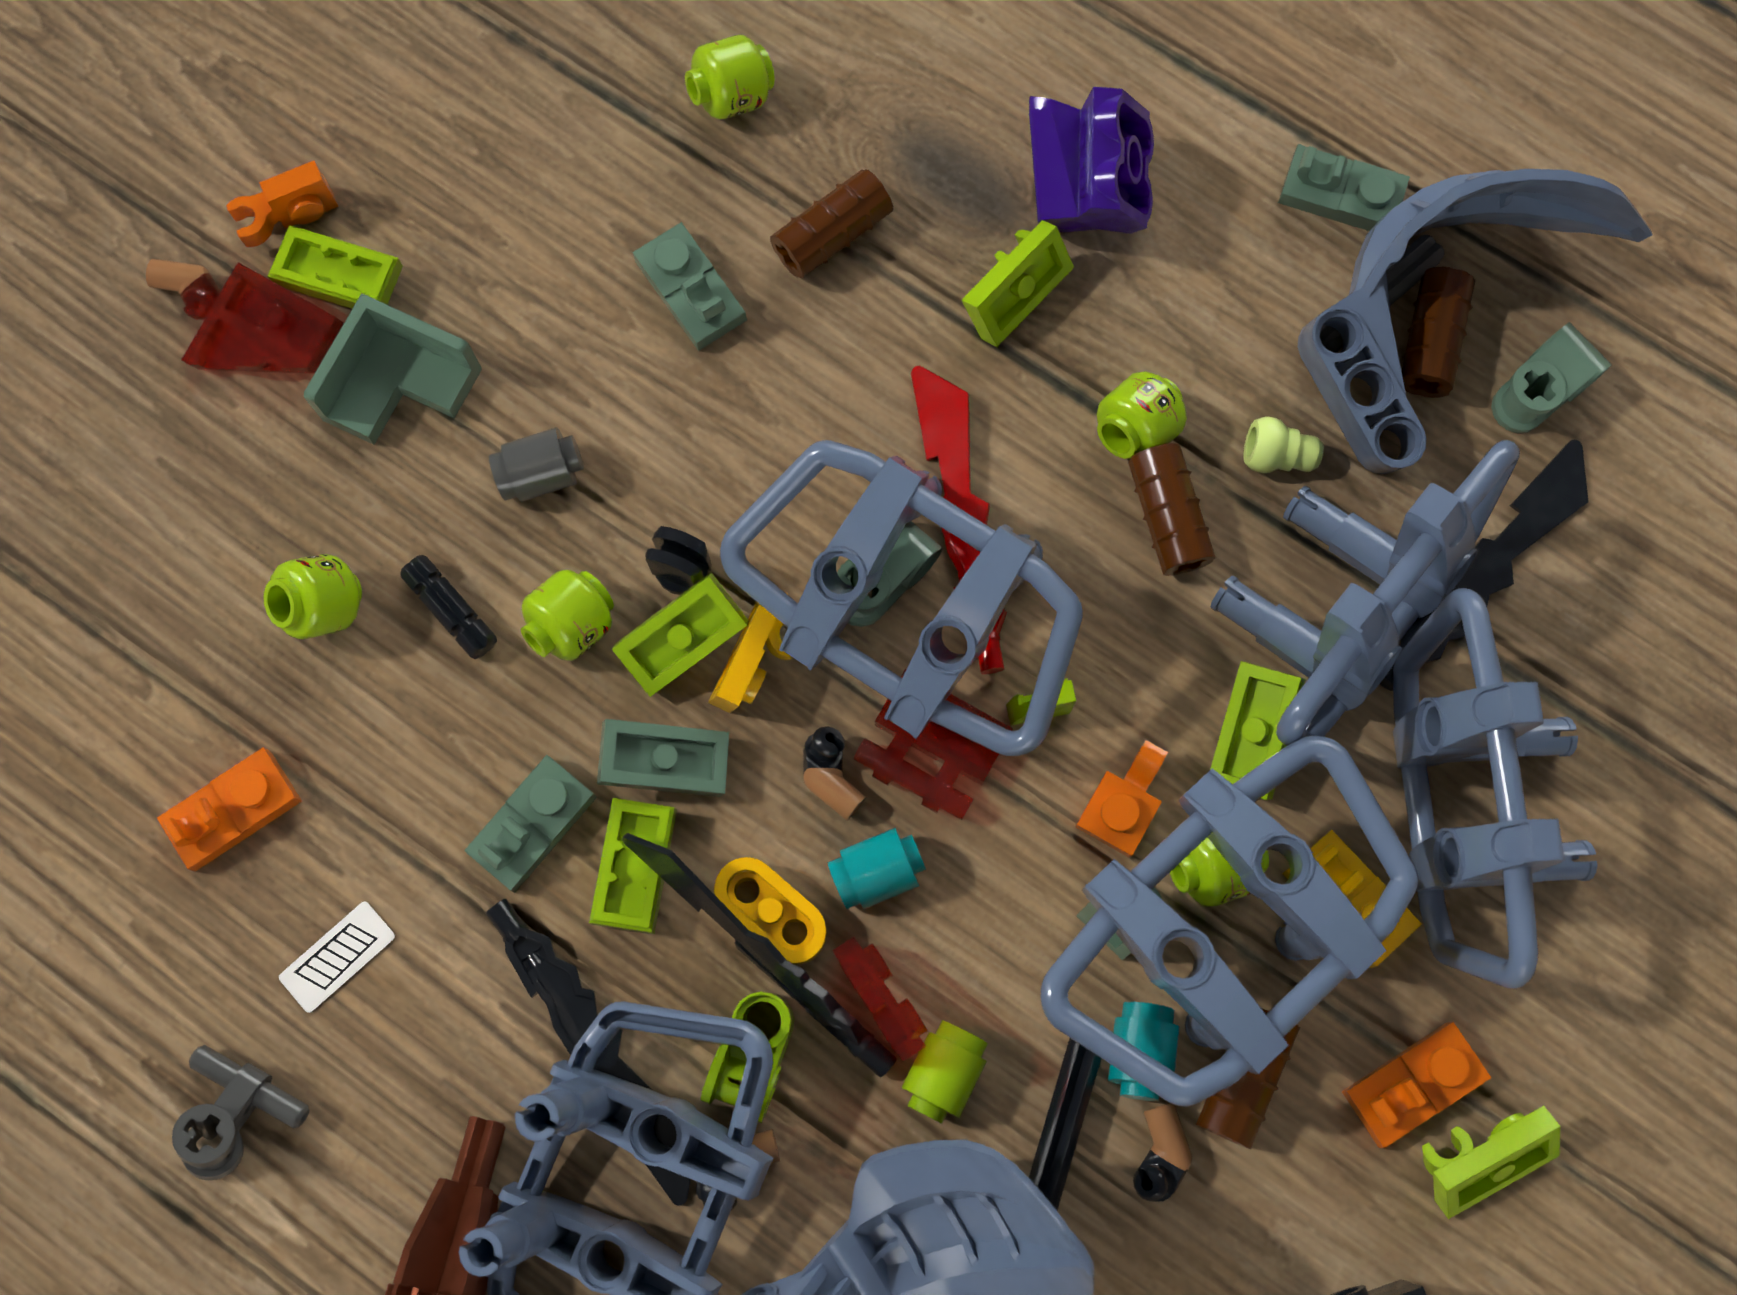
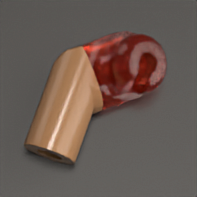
M151 259L146 268V281L149 287L178 291L186 307H183L184 312L195 320L207 321L219 314L222 309L223 296L208 269L200 265Z

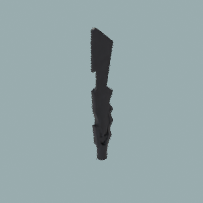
M1574 439L1568 442L1511 503L1510 507L1519 514L1495 540L1482 538L1476 543L1475 548L1478 550V553L1453 590L1459 588L1471 589L1482 597L1487 607L1490 595L1514 584L1511 560L1588 503L1583 446L1580 441ZM1433 612L1422 618H1417L1399 642L1402 650ZM1462 620L1425 663L1439 660L1448 642L1465 637ZM1394 665L1380 683V685L1390 691H1393Z
M629 833L622 837L623 843L698 912L703 909L735 939V946L742 954L795 999L809 1015L846 1046L854 1057H858L879 1078L883 1077L892 1068L897 1058L875 1039L871 1032L866 1030L855 1017L845 1010L827 990L812 980L804 969L799 966L796 967L787 961L768 938L749 931L672 850Z
M503 899L492 906L485 914L502 936L505 943V953L530 997L533 998L539 994L547 1005L553 1028L571 1055L577 1042L598 1016L595 991L584 989L577 967L556 957L551 938L529 930L527 924L521 920L508 900ZM619 1029L598 1057L594 1069L651 1089L618 1056L623 1032L622 1029ZM659 1114L654 1124L655 1136L664 1146L672 1148L677 1137L676 1127L668 1117ZM646 1165L671 1201L677 1206L685 1204L688 1199L691 1179L659 1166Z

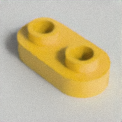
M743 857L732 860L720 870L715 881L714 894L749 931L768 938L783 957L793 965L805 964L813 960L821 952L827 936L822 914L767 864L755 858ZM744 881H753L759 885V895L751 903L740 902L736 897V890ZM791 922H800L807 928V936L800 944L791 945L783 938L784 928Z

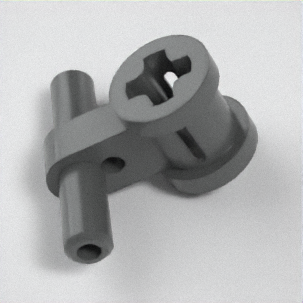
M206 1045L199 1046L189 1059V1067L224 1087L225 1090L214 1104H201L185 1111L174 1125L172 1143L176 1153L193 1176L202 1180H218L229 1175L239 1165L244 1152V1144L239 1130L256 1107L288 1126L297 1128L306 1120L310 1111L309 1105L271 1084L272 1076L256 1066L247 1063L242 1067ZM218 1135L221 1139V1143L216 1148L204 1145L199 1150L196 1146L197 1141L201 1137L213 1140Z

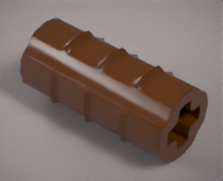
M861 169L844 183L836 184V189L821 200L814 201V204L799 216L791 217V222L770 236L772 247L789 272L796 278H803L822 263H827L830 257L844 247H850V243L867 230H873V226L893 211V203L881 181L868 169Z
M1446 266L1427 269L1421 277L1417 300L1413 304L1415 310L1412 324L1407 330L1409 338L1406 352L1402 356L1404 361L1401 372L1405 391L1411 394L1428 398H1440L1448 396L1450 391L1453 390L1457 368L1462 362L1460 353L1463 339L1467 335L1465 329L1468 314L1473 308L1471 300L1475 279L1466 271Z
M1167 443L1145 449L1133 455L1128 464L1136 486L1134 492L1138 493L1144 512L1143 520L1147 521L1153 541L1152 548L1156 550L1163 575L1174 576L1194 571L1212 563L1216 556L1208 535L1209 527L1205 525L1199 506L1200 499L1196 497L1190 478L1191 471L1187 469L1180 445L1177 443Z
M1262 1009L1265 1014L1269 1012L1265 1009ZM1296 1025L1283 1037L1288 1046L1262 1072L1254 1074L1248 1071L1233 1085L1207 1098L1196 1125L1251 1150L1260 1125L1266 1120L1265 1113L1274 1091L1279 1090L1277 1084L1286 1062L1291 1059L1289 1054L1300 1027Z

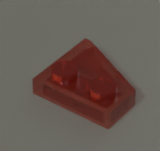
M238 262L181 361L198 370L315 374L344 322Z
M852 937L832 950L837 962L901 1064L925 1049L926 1045L920 1036L928 1030L908 998L897 1003L884 983L893 975L874 944L871 943L862 949L855 937Z

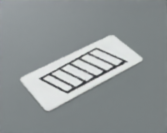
M364 901L279 975V980L307 1013H311L393 941L395 934L369 903Z

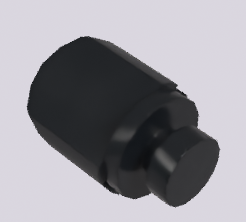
M660 526L654 533L652 541L656 549H647L645 558L652 575L656 576L658 582L665 590L672 594L681 595L709 574L712 564L705 542L693 535L671 527Z

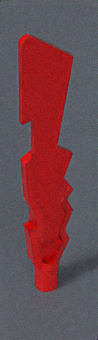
M916 366L911 371L926 460L931 461L936 458L939 460L945 493L943 498L987 525L990 504L971 493L969 393L924 367ZM942 528L947 552L958 571L960 582L980 554V551ZM1005 608L989 635L985 651L978 657L981 674H994L1005 670L999 635L1007 614Z

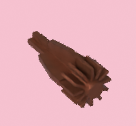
M470 1116L452 1179H438L403 1248L393 1281L394 1284L388 1283L385 1295H485L488 1276H475L465 1270L460 1261L459 1249L460 1246L469 1244V1242L463 1240L465 1235L474 1229L485 1227L491 1214L498 1210L499 1195L493 1194V1190L489 1189V1185L506 1129L503 1123Z

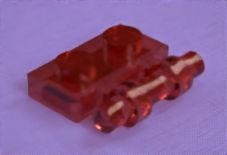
M906 669L904 670L903 674L901 675V678H903V676H904V674H905V672H906ZM952 694L946 699L1005 729L1013 731L1012 727ZM887 699L875 720V726L894 736L892 742L887 749H884L865 738L853 759L873 770L872 777L889 786L893 781L923 798L921 805L931 811L938 813L942 809L963 820L974 799L953 787L958 777L962 774L982 786L1000 754L932 721L915 739L913 735L890 720L884 719L891 703ZM912 747L943 764L935 777L905 760Z

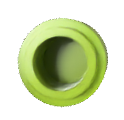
M941 1020L935 1034L928 1032L901 1087L913 1094L907 1106L941 1124L947 1113L960 1118L987 1062L982 1056L988 1043L947 1021Z

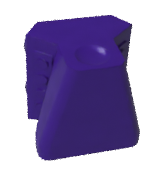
M1093 87L1081 110L1053 99L1030 96L1029 121L1038 223L1044 220L1057 226L1059 232L1099 229L1131 234L1146 229L1153 205L1152 188L1148 177L1149 163L1152 160L1154 150V135L1150 121V112L1125 90L1120 88Z

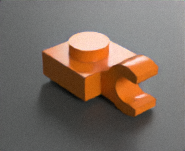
M315 160L259 182L263 192L252 196L237 197L226 205L228 212L236 222L247 217H255L251 225L236 231L246 247H255L267 241L272 234L274 225L279 221L285 229L289 225L308 224L318 220L325 212L339 207L330 185Z
M1146 740L1123 779L1106 771L1075 827L1128 858L1132 857L1162 803L1161 800L1146 793L1168 752Z

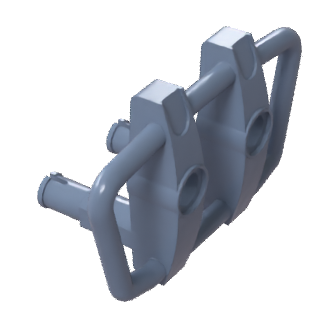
M822 440L810 445L727 530L720 547L721 563L728 577L787 627L779 650L781 652L784 651L807 666L810 671L826 658L891 701L884 719H888L913 735L915 739L932 721L1005 756H1020L1035 750L1042 744L1048 734L1083 616L1082 605L1078 596L1042 560L1043 549L1037 539L1035 541L1030 540L1031 536L1028 534L1016 535L1013 533L1014 529L1007 524L999 526L996 531L941 497V484L935 475L928 479L930 472L921 470L916 472L905 465V460L898 456L889 457L887 461H884L873 453L831 440ZM825 466L865 478L871 482L855 504L825 551L821 552L814 560L811 576L798 603L749 563L745 555L747 545ZM923 515L980 551V554L936 617L922 630L919 645L903 678H901L841 639L839 635L869 591L873 590L880 582L883 567L905 524ZM839 556L848 558L855 564L859 578L856 586L847 585L839 578L836 570ZM1026 580L1055 609L1057 614L1024 724L1020 729L1011 731L946 699L972 662L985 651L989 635L1012 592ZM943 626H953L964 634L967 640V651L965 654H956L945 647L942 641Z
M1502 440L1496 443L1453 494L1437 484L1430 483L1406 513L1397 540L1352 512L1348 515L1311 491V488L1308 486H1303L1297 494L1300 496V499L1293 497L1284 512L1283 518L1288 522H1293L1328 545L1330 552L1380 584L1372 594L1359 585L1351 583L1326 614L1322 631L1282 604L1275 606L1241 583L1234 575L1225 581L1224 585L1228 587L1227 590L1222 587L1218 590L1211 603V609L1220 612L1254 635L1256 642L1309 678L1286 708L1278 722L1276 735L1282 744L1287 746L1305 736H1325L1345 711L1360 706L1368 695L1382 682L1402 651L1399 642L1417 618H1422L1433 612L1459 583L1478 553V550L1475 548V542L1480 536L1519 460L1520 450L1513 441Z
M1459 588L1450 592L1407 643L1397 658L1393 669L1395 719L1393 738L1397 768H1401L1412 847L1409 858L1417 871L1418 885L1416 892L1418 893L1419 907L1427 939L1434 957L1440 963L1505 988L1516 989L1523 987L1531 980L1538 961L1533 883L1560 880L1589 881L1596 874L1597 861L1573 862L1572 860L1579 859V856L1596 855L1592 844L1587 840L1562 842L1558 819H1527L1518 757L1571 756L1577 748L1578 736H1560V732L1574 731L1577 728L1569 717L1543 719L1538 682H1504L1486 604L1475 591ZM1462 620L1476 688L1441 697L1423 698L1419 702V669ZM1490 760L1499 823L1472 827L1441 828L1436 833L1427 767L1448 762ZM1504 885L1509 947L1508 959L1455 941L1445 904L1444 890Z
M1302 737L1287 745L1234 784H1231L1219 773L1211 769L1179 799L1180 805L1189 817L1130 872L1114 859L1082 889L1084 895L1097 911L1048 970L1041 986L1040 996L1043 1011L1056 1029L1166 1101L1178 1106H1192L1233 1085L1248 1071L1254 1074L1262 1072L1288 1046L1283 1037L1344 978L1358 979L1386 951L1381 942L1394 930L1414 896L1418 885L1417 871L1353 758L1341 744L1328 737ZM1319 762L1327 768L1390 878L1371 914L1365 919L1362 918L1336 883L1315 860L1306 842L1298 836L1290 834L1255 803L1309 763ZM1206 838L1211 841L1240 876L1247 891L1264 901L1285 921L1284 924L1286 926L1283 928L1279 927L1275 935L1276 947L1279 952L1287 959L1295 961L1324 958L1267 1014L1264 1013L1233 972L1214 951V947L1207 935L1197 928L1191 927L1151 890ZM1266 850L1278 851L1289 862L1290 875L1285 884L1274 883L1263 872L1261 861ZM1114 933H1116L1142 965L1149 980L1160 989L1165 990L1188 1013L1185 1021V1030L1189 1039L1198 1046L1210 1047L1214 1050L1226 1049L1227 1052L1215 1062L1183 1078L1074 1008L1068 999L1069 989ZM1169 941L1182 942L1193 953V970L1184 979L1170 974L1163 964V950Z
M623 1001L606 1006L577 1042L569 1061L564 1059L553 1064L550 1074L553 1076L550 1086L541 1093L527 1096L520 1102L519 1105L527 1110L515 1113L516 1127L522 1136L528 1140L535 1141L519 1182H512L501 1189L498 1198L502 1202L498 1212L491 1214L485 1227L474 1229L465 1235L463 1240L469 1242V1244L462 1245L459 1249L460 1261L465 1270L475 1276H488L487 1295H520L514 1289L517 1264L534 1255L579 1279L591 1291L602 1294L717 1295L722 1287V1283L708 1274L706 1270L736 1197L752 1200L759 1196L763 1181L774 1159L752 1144L773 1065L771 1045L765 1034L752 1023L740 1019ZM620 1028L740 1047L745 1052L747 1061L729 1129L698 1111L686 1099L671 1098L635 1083L595 1070L594 1066L598 1057ZM659 1114L668 1117L676 1127L677 1137L672 1148L664 1146L655 1136L654 1124ZM587 1128L632 1153L643 1164L654 1167L659 1166L712 1187L684 1256L648 1234L637 1222L626 1219L620 1220L588 1206L543 1191L567 1135ZM606 1240L617 1244L624 1253L625 1264L623 1271L614 1269L606 1261L604 1256Z

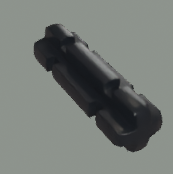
M418 555L401 569V578L416 595H420L419 599L452 637L457 636L455 640L471 658L478 659L495 646L497 637L482 619H477L478 615L449 581L445 577H441V572L427 556Z

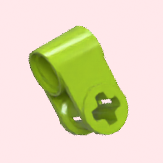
M756 992L747 995L738 1003L732 1015L734 1019L747 1021L751 1008L762 1002L772 1004L780 1013V1029L773 1038L768 1040L772 1049L773 1065L758 1119L760 1123L763 1122L774 1095L782 1070L780 1065L792 1035L795 1021L792 1008L788 1002L777 994ZM726 1044L720 1045L708 1072L701 1094V1101L711 1104L717 1099L735 1106L740 1085L730 1082L728 1077L742 1081L747 1060L745 1052L740 1047Z

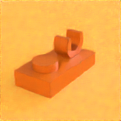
M262 747L210 781L208 785L158 816L157 820L187 869L196 872L301 803L302 800L272 752Z
M1447 1022L1344 1089L1342 1093L1378 1148H1386L1491 1079V1076L1454 1022Z

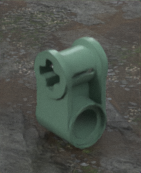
M1568 322L1541 345L1493 396L1491 404L1493 416L1498 424L1507 431L1527 433L1537 428L1567 401L1571 402L1606 372L1612 364Z
M912 521L906 523L883 567L880 582L872 590V598L868 595L865 597L848 624L864 627L872 625L881 619L905 591L917 584L931 569L941 555L943 548ZM848 559L841 565L837 574L845 584L856 586L859 579L858 570L855 564Z

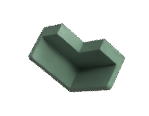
M361 293L305 389L303 397L324 422L375 445L403 395L455 418L479 376L482 367L469 343Z

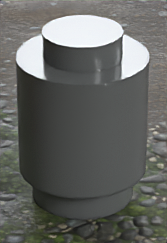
M557 427L502 444L500 452L489 455V463L494 481L505 501L517 497L520 502L576 485L575 472L584 469L573 435L563 438Z

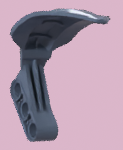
M1493 170L1457 175L1421 189L1389 211L1367 233L1355 262L1349 295L1305 325L1298 336L1297 346L1301 359L1358 461L1365 469L1374 474H1388L1413 465L1422 457L1426 449L1424 428L1406 397L1391 322L1386 270L1403 257L1409 239L1432 228L1481 223L1508 224L1560 232L1590 233L1641 242L1652 236V231L1619 187L1603 179L1569 170ZM1323 325L1331 326L1341 334L1343 348L1340 353H1333L1323 346L1320 339V329ZM1352 378H1360L1370 386L1372 400L1369 406H1362L1352 398L1350 393ZM1383 430L1395 433L1400 440L1401 452L1397 459L1387 457L1381 450L1379 441Z
M934 1140L902 1145L874 1154L862 1163L855 1181L849 1219L829 1239L802 1271L773 1283L757 1285L742 1295H1094V1264L1083 1243L1071 1231L1057 1210L1029 1177L1012 1161L986 1145L969 1140Z

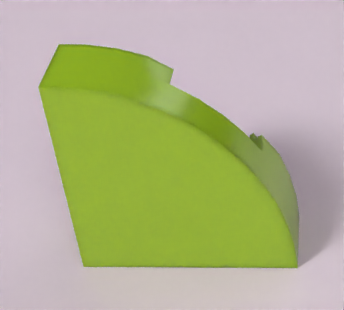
M1064 679L1053 717L1071 713L1076 703L1072 680ZM1017 694L1006 704L1010 725L1024 723L1032 694L1026 696Z

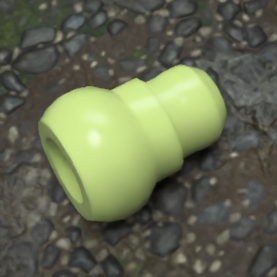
M1261 417L1254 420L1248 430L1244 445V462L1251 470L1260 473H1271L1277 469L1290 471L1292 468L1311 472L1317 469L1321 463L1324 445L1318 437L1300 434L1298 429L1288 428L1277 418Z

